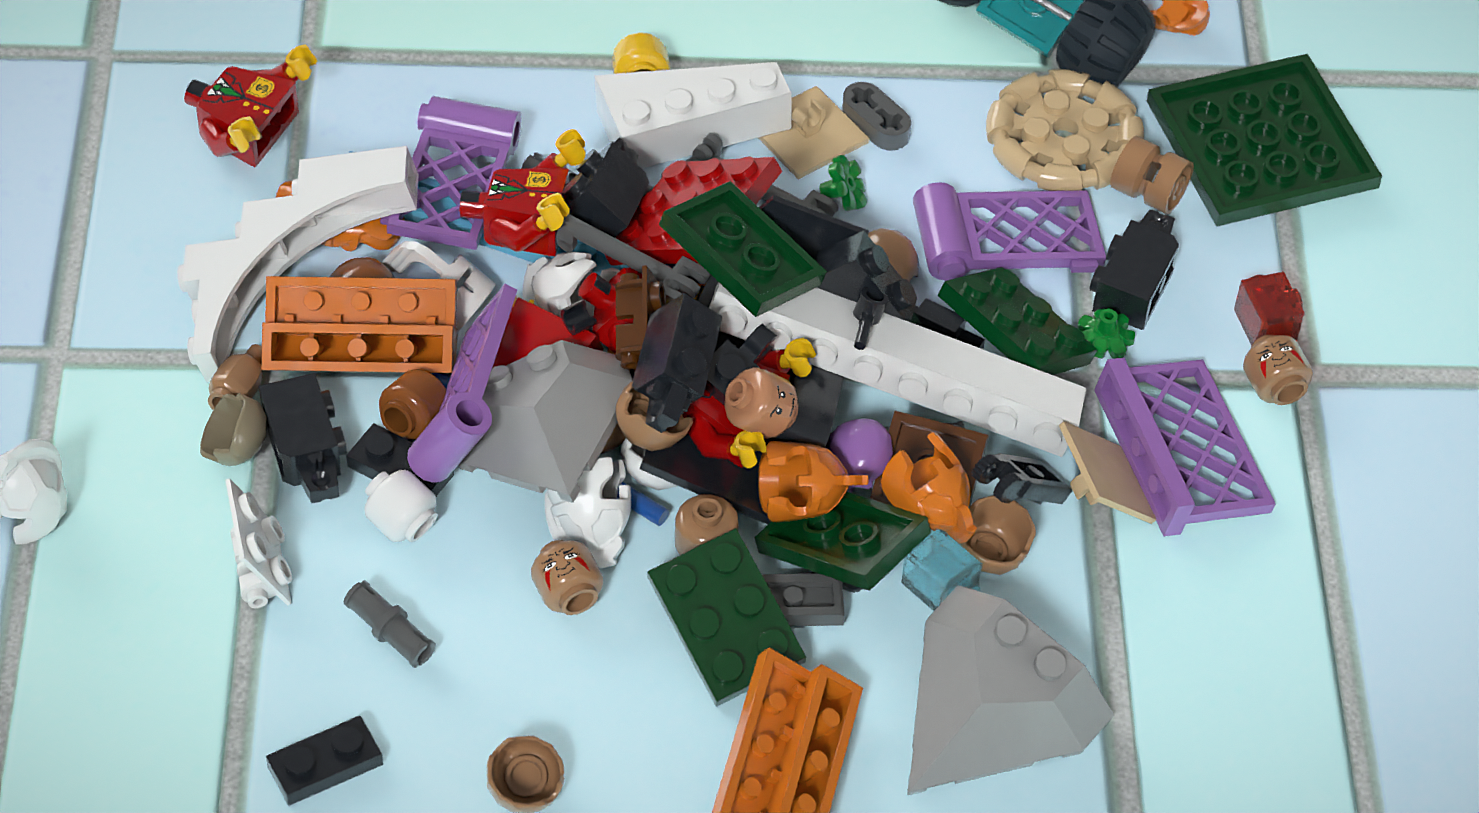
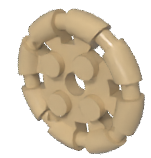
M1050 69L1048 75L1037 76L1033 72L1016 79L1004 87L999 93V100L991 103L986 117L985 130L988 142L994 145L993 155L1007 171L1021 181L1027 178L1038 183V188L1047 191H1082V188L1094 187L1098 190L1110 185L1113 169L1126 144L1134 136L1144 139L1143 121L1140 117L1135 116L1137 108L1128 96L1110 82L1105 81L1104 84L1088 80L1091 75L1085 72L1079 74L1067 69ZM1084 96H1087L1095 101L1091 104L1082 99ZM1118 123L1120 124V125H1117V126H1111V127H1109V125H1112V124H1118ZM1059 130H1065L1071 132L1073 135H1069L1065 138L1058 136L1057 134H1055V132ZM1086 164V170L1080 171L1077 167L1079 165Z

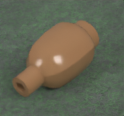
M253 344L245 354L231 355L219 366L211 378L208 388L210 394L208 404L212 410L225 394L237 396L238 393H241L252 399L254 398L263 378V370H261L262 346Z

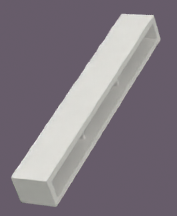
M718 282L709 308L723 316L719 331L746 340L763 323L777 335L776 339L770 344L773 347V351L785 350L786 346L795 339H807L811 342L816 353L814 358H807L811 365L1063 457L1068 444L1059 425L1065 421L1076 427L1079 426L1086 387L883 313L878 324L871 327L865 349L857 350L854 347V342L859 327V320L853 315L857 302L819 288H814L755 317Z

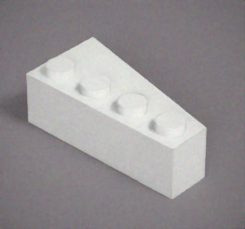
M777 62L594 75L596 112L610 143L616 141L619 137L625 141L627 147L633 149L639 155L637 165L642 169L692 156L693 150L699 144H703V139L709 133L718 135L722 140V147L791 129L792 92Z

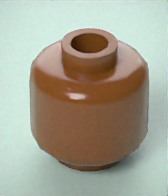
M420 369L405 372L381 393L379 413L383 425L387 430L407 440H416L439 412L446 394L445 386L429 372Z

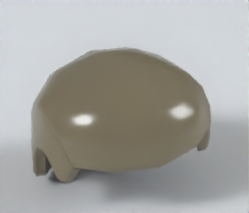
M238 393L237 396L225 394L213 409L205 425L200 441V454L209 460L225 466H237L251 459L260 450L267 433V416L261 404L241 393Z

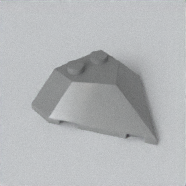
M563 340L552 345L539 346L533 349L526 357L507 366L501 365L492 368L482 400L490 408L492 424L460 462V469L472 473L479 468L488 471L491 479L538 493H543L546 489L556 491L560 499L574 503L581 490L577 484L578 479L581 477L583 470H592L618 422L616 418V404L624 387L633 382L630 370L621 367L620 361L616 359L615 354Z
M958 585L927 618L924 626V647L919 674L912 740L913 752L907 796L925 792L927 788L951 782L958 784L1033 766L1035 762L1059 756L1066 758L1081 754L1112 719L1114 714L1086 666L1006 599Z

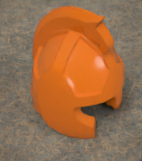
M931 432L927 437L934 445V455L913 464L909 455L904 450L899 451L887 463L882 474L880 487L894 507L926 516L930 529L941 537L953 543H965L972 538L977 530V527L973 524V518L969 509L970 484L968 476L945 441L937 433Z
M771 441L767 444L766 452L762 453L759 462V499L763 511L767 513L768 519L772 522L795 521L824 515L840 502L849 486L868 485L869 483L868 475H848L841 461L830 450L812 444Z

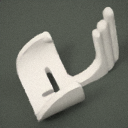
M415 241L400 243L381 262L391 272L403 273L413 262H421L435 270L440 275V279H456L458 282L462 276L467 278L463 283L464 286H461L457 291L456 328H458V331L477 311L496 285L461 254L451 264H448L431 249Z

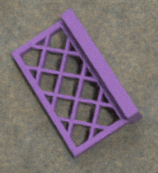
M1125 358L1107 359L1094 391L1157 519L1156 522L1163 537L1181 535L1185 525L1190 523L1272 513L1276 503L1203 359L1129 367ZM1194 376L1201 391L1197 394L1174 381L1176 378ZM1146 382L1162 391L1156 399L1140 391L1137 383ZM1167 393L1191 405L1187 415L1162 402ZM1196 409L1214 417L1219 425L1217 430L1192 418ZM1154 414L1178 425L1179 428L1175 435L1158 427L1153 418ZM1186 429L1209 441L1205 451L1181 439L1183 431ZM1214 445L1234 455L1237 461L1235 467L1210 454ZM1172 450L1197 462L1194 470L1191 472L1176 464L1171 455ZM1202 466L1228 478L1224 487L1222 488L1199 476L1198 473ZM1232 482H1235L1252 491L1255 499L1245 500L1231 493L1228 489ZM1192 487L1216 501L1210 505L1195 506L1196 504L1189 489Z

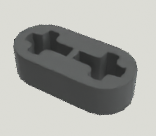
M855 82L845 88L842 99V111L869 137V140L874 145L883 150L894 151L908 144L911 118L906 111L872 83Z

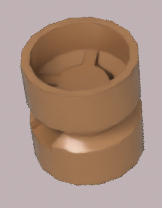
M1134 136L1126 144L1115 164L1110 186L1132 198L1143 195L1144 204L1165 214H1170L1180 202L1189 185L1194 164L1172 152L1161 155L1160 146L1139 136Z

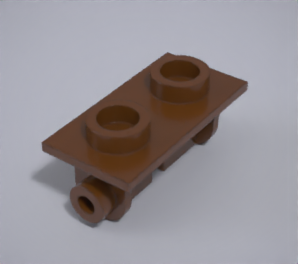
M647 265L642 266V279H639L637 274L626 273L620 276V282L615 285L617 319L633 318L632 324L616 325V359L620 361L623 369H636L650 314L666 305L664 285L662 281L656 280Z

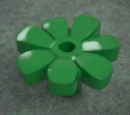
M844 155L833 158V164H830L828 168L832 179L819 185L820 193L831 199L841 198L843 208L846 211L864 208L867 204V198L864 194L866 190L863 179L857 178L861 173V167L856 160L848 161Z
M1112 309L1096 310L1094 317L1083 315L1078 321L1077 328L1084 334V338L1098 349L1094 357L1102 359L1108 350L1112 359L1123 358L1126 356V346L1133 345L1135 341V332L1127 329L1129 318L1124 314H1117Z

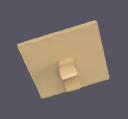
M817 85L792 98L791 129L758 138L798 180L831 163L833 158L839 155L845 156L869 143V137Z
M1063 421L1059 427L1081 472L1070 482L1076 499L1079 500L1085 495L1090 505L1099 502L1150 524L1155 522L1157 519L1122 447Z

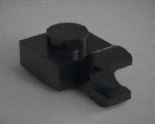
M762 323L750 334L739 349L727 340L713 354L705 389L725 406V394L729 384L744 370L753 367L760 368L756 364L772 350L773 347L770 344L776 339L777 335Z

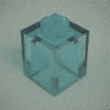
M937 529L904 558L901 583L935 611L958 585L980 592L979 580L982 563L946 532Z

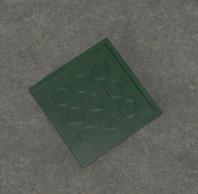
M1308 53L1148 89L1146 102L1175 154L1194 164L1190 180L1216 227L1380 187L1382 174Z

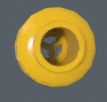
M638 32L629 34L621 39L614 48L612 56L614 74L670 70L666 46L659 38L650 33Z

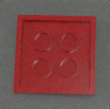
M747 156L741 159L719 160L713 158L707 161H676L664 169L663 177L649 193L642 197L628 227L615 238L663 264H677L682 256L698 263L659 226L663 212L729 181L757 205L781 174L782 169L775 157L752 158ZM604 254L610 265H625Z

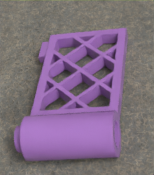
M432 96L428 104L422 103L418 113L417 128L423 131L412 160L419 174L418 182L433 176L441 186L424 193L418 189L417 209L421 208L429 218L418 223L402 220L403 216L409 212L380 218L381 224L387 225V234L477 250L484 231L483 219L467 218L472 224L470 232L450 229L447 223L461 218L459 212L461 194L459 191L477 184L483 192H487L493 172L498 169H506L509 157L514 155L519 142L522 121L521 112ZM430 146L449 149L452 154L433 161L427 152ZM483 155L494 157L496 161L481 169H477L471 159ZM461 164L468 174L450 181L443 171ZM449 196L457 206L438 214L431 203Z
M936 182L921 187L913 196L914 211L928 270L932 277L946 281L963 277L970 270L995 269L999 267L1004 269L1070 268L1071 273L1095 272L1098 265L1104 266L1106 254L1088 190L956 192L953 186L947 183ZM1062 206H1078L1081 216L1074 222L1058 212L1057 209ZM1016 207H1028L1039 215L1030 222L1013 210ZM970 208H985L995 214V216L986 223L973 215ZM1003 220L1022 231L1014 240L996 229ZM1046 220H1049L1065 230V232L1057 239L1039 227ZM1074 236L1089 245L1090 251L1077 252L1065 243ZM1031 237L1048 249L1045 252H1032L1022 244ZM985 238H988L1004 250L1001 253H981L979 244Z
M507 284L502 286L466 331L440 410L408 450L407 459L410 468L425 481L433 483L447 479L492 424L490 408L482 400L517 293V289Z

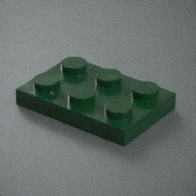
M731 181L665 210L659 223L661 228L755 317L820 286L827 273L817 261Z
M1003 267L946 280L937 295L1008 359L1045 373L1055 375L1089 365L1098 351L1084 338V334L1078 328L1066 323L1052 310L1051 305L1046 300L1035 296L1020 283V279L1015 273Z
M846 491L840 502L830 512L821 516L795 521L770 522L754 537L758 552L870 591L931 533L926 516Z
M737 528L647 571V578L716 707L748 691L758 655L767 648L773 649L799 665L806 663L807 657Z

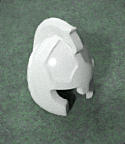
M564 252L557 254L553 259L542 257L532 265L527 263L522 286V297L528 302L530 299H533L534 305L561 317L562 309L583 299L578 294L579 288L583 281L593 273L592 269L597 265L591 260V254L580 252ZM614 268L601 270L600 276L609 281L620 270ZM584 300L589 315L594 316V306Z
M30 439L0 455V519L3 516L25 519L22 524L13 528L14 542L19 545L35 542L52 532L59 523V519L67 512V490L62 477L61 457L57 448L49 441L43 439Z
M611 457L599 458L592 470H583L581 477L577 481L581 490L574 503L560 499L556 491L547 489L545 493V516L553 540H573L583 543L592 553L599 568L618 564L616 557L625 545V540L621 533L630 515L631 490L630 485H620L626 476L623 460L612 462Z

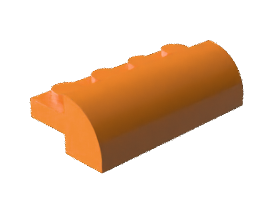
M266 276L265 322H262L261 370L405 373L409 370L420 369L429 373H452L456 362L458 328H456L457 280Z
M767 648L760 653L711 813H830L863 687L823 664L809 671L771 648Z

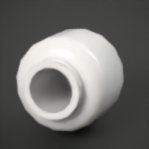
M399 470L391 475L384 471L378 474L365 489V493L369 496L364 507L366 518L392 542L408 540L413 543L432 527L438 517V514L434 511L437 505L435 494L410 471Z

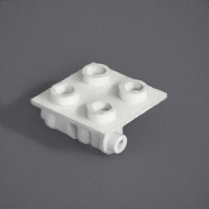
M230 478L226 479L234 526L230 530V536L237 564L236 569L239 576L242 599L248 602L251 608L265 606L268 603V599L276 595L287 606L292 604L288 583L292 582V573L287 561L282 556L280 544L284 543L285 536L280 523L273 515L268 517L260 509L252 493H244Z

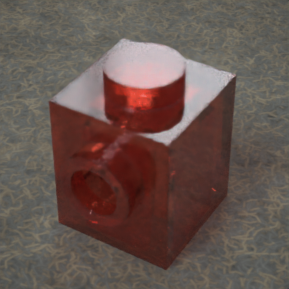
M1284 271L1268 275H1255L1240 281L1234 312L1251 346L1258 338L1265 335H1286L1297 341L1305 312L1299 291L1291 287Z

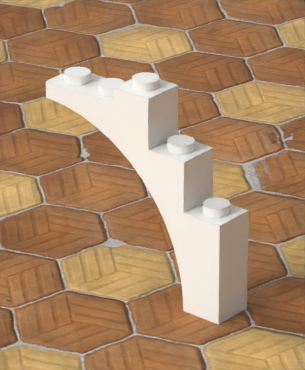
M407 146L300 159L298 179L292 180L293 196L243 202L241 221L235 224L236 239L185 245L184 263L178 266L177 277L181 291L187 292L192 301L191 312L195 327L194 336L188 338L187 350L191 364L198 366L206 383L210 382L219 366L230 356L234 341L244 320L257 300L266 291V276H280L307 252L348 229L378 218L417 210L419 174Z

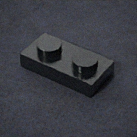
M375 423L369 427L346 454L347 467L372 480L384 471L391 475L399 470H407L413 473L436 497L454 476L453 471L447 479L441 482L432 483L421 479L410 468L407 459L408 450L413 442Z
M359 715L266 755V763L287 805L290 806L382 766L383 757L364 720Z

